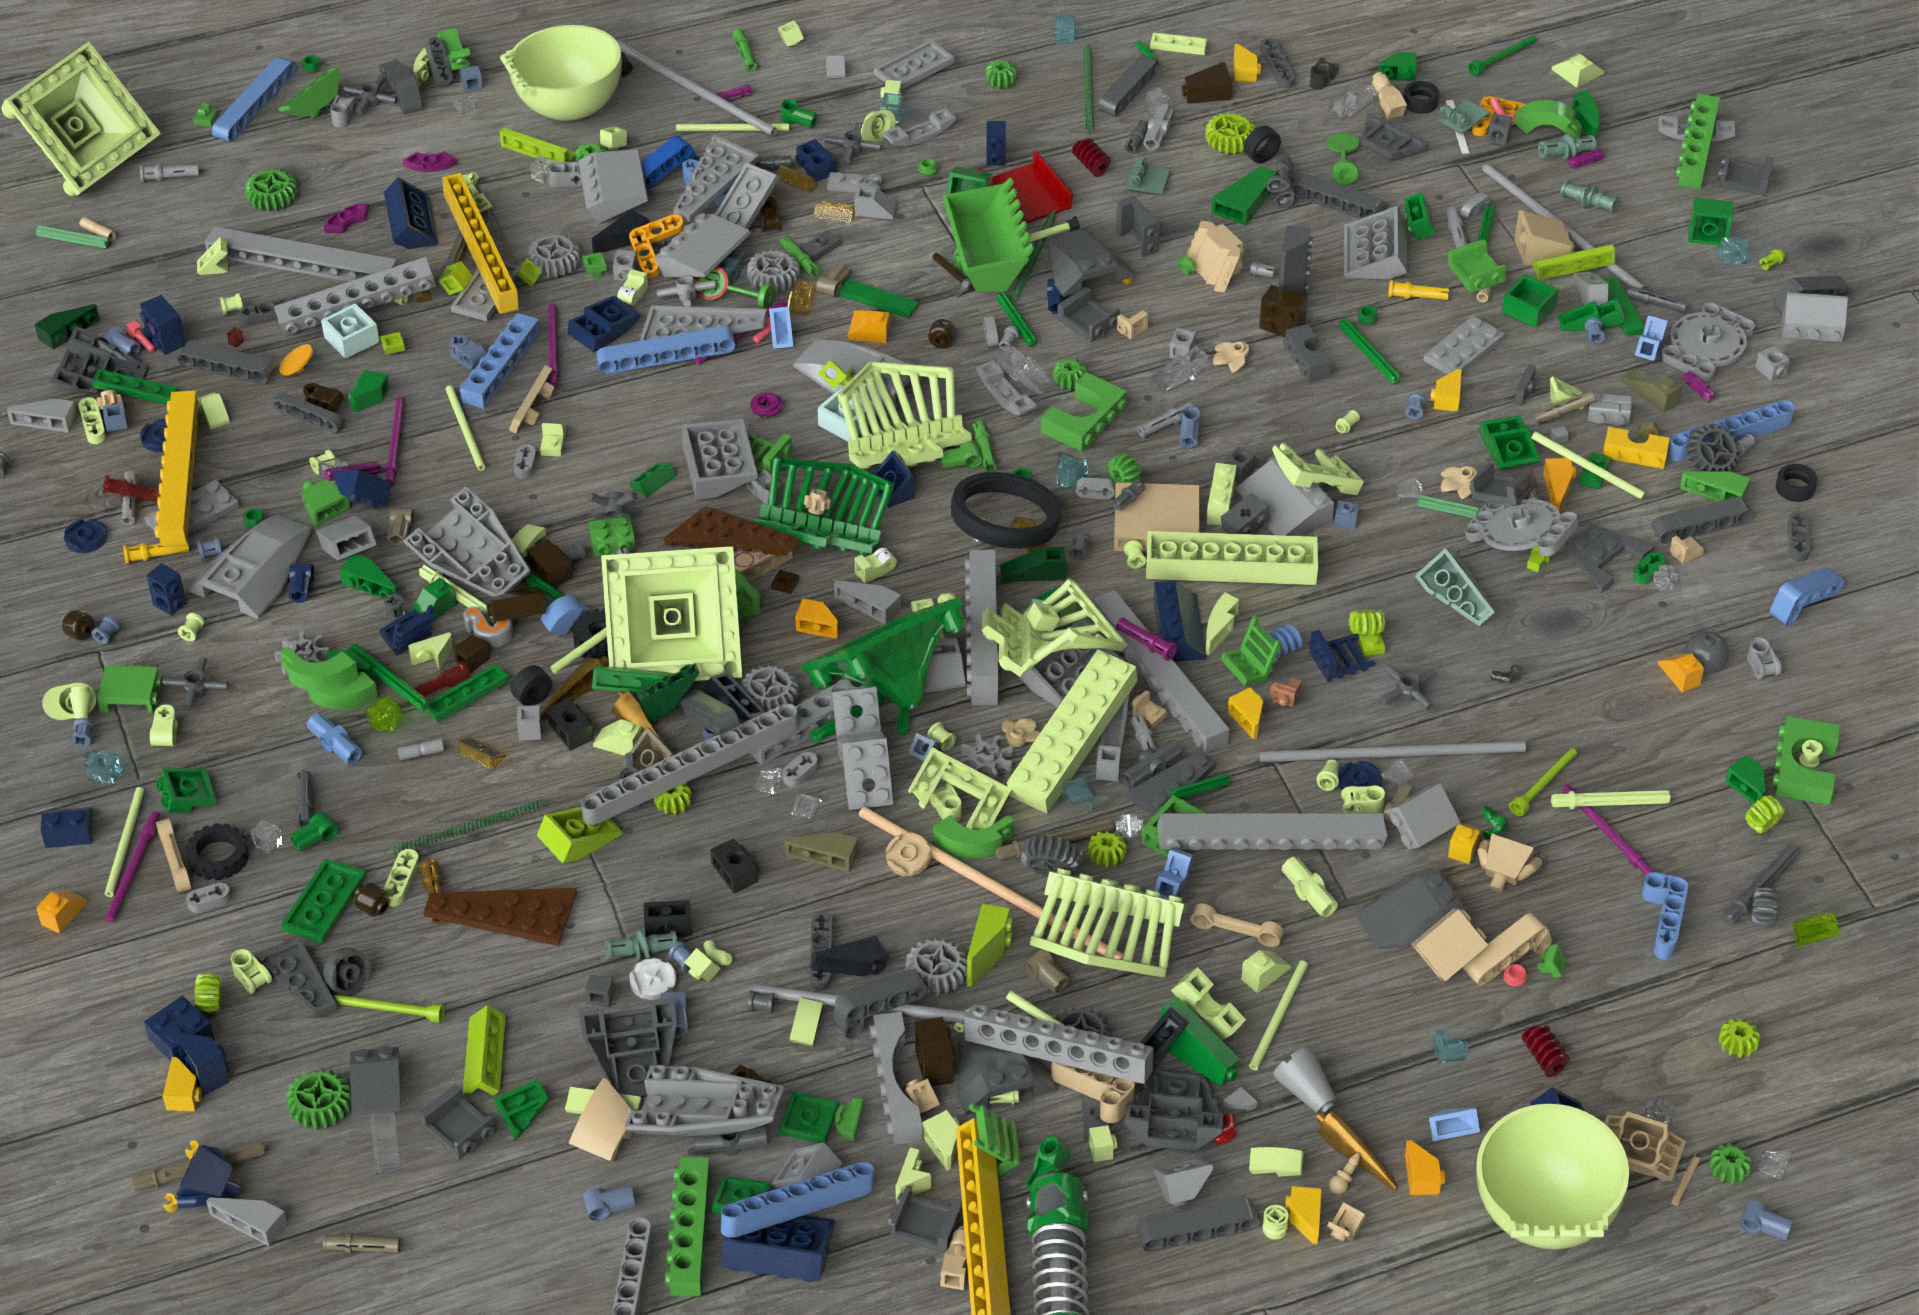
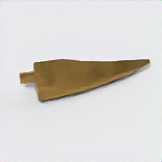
M605 656L601 659L587 658L552 696L541 713V720L543 721L547 718V708L568 698L573 701L591 690L594 666L605 667L609 660Z
M618 691L617 695L620 698L613 705L612 713L619 720L622 719L640 724L642 733L646 727H649L659 737L645 710L629 691Z
M1331 1111L1327 1116L1320 1112L1315 1119L1321 1123L1318 1134L1330 1146L1348 1159L1359 1153L1358 1166L1391 1189H1397V1186L1374 1153L1335 1111Z

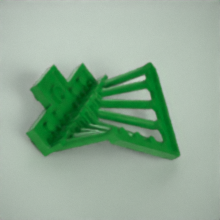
M774 457L768 504H761L760 516L753 518V522L798 537L800 545H804L805 542L812 544L811 547L816 549H824V547L835 545L841 551H850L852 549L857 550L859 555L869 556L879 549L882 530L878 529L895 483L853 464ZM780 467L788 468L784 495L781 507H777ZM806 469L795 510H790L796 470ZM815 470L824 471L818 490L825 492L832 473H842L830 498V509H825L824 514L819 516L810 512L803 513L805 495L809 493ZM852 475L851 481L842 499L836 516L830 519L841 497V494L848 482L849 476ZM861 479L862 483L854 500L847 521H842L851 502V499L855 493V490L858 486L859 480ZM869 484H871L872 487L868 495L859 523L854 524L859 513V510L861 508V505L863 503V500L865 498ZM879 489H882L883 493L871 527H866Z

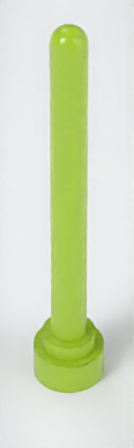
M1575 748L1569 749L1524 796L1515 797L1509 803L1510 811L1518 817L1523 816L1529 810V802L1577 755V750Z
M336 995L334 997V1001L339 1005L425 1016L426 1019H430V1022L442 1023L445 1013L443 1004L433 1003L428 1005V1007L343 995Z

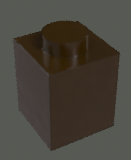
M474 634L453 647L456 663L469 673L490 660L487 642L484 639H479Z

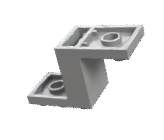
M876 686L832 691L838 756L844 766L848 809L894 805L887 739L881 731ZM854 705L862 707V714L858 717L850 714V709ZM865 779H873L875 782L874 788L864 790L862 787L863 781Z

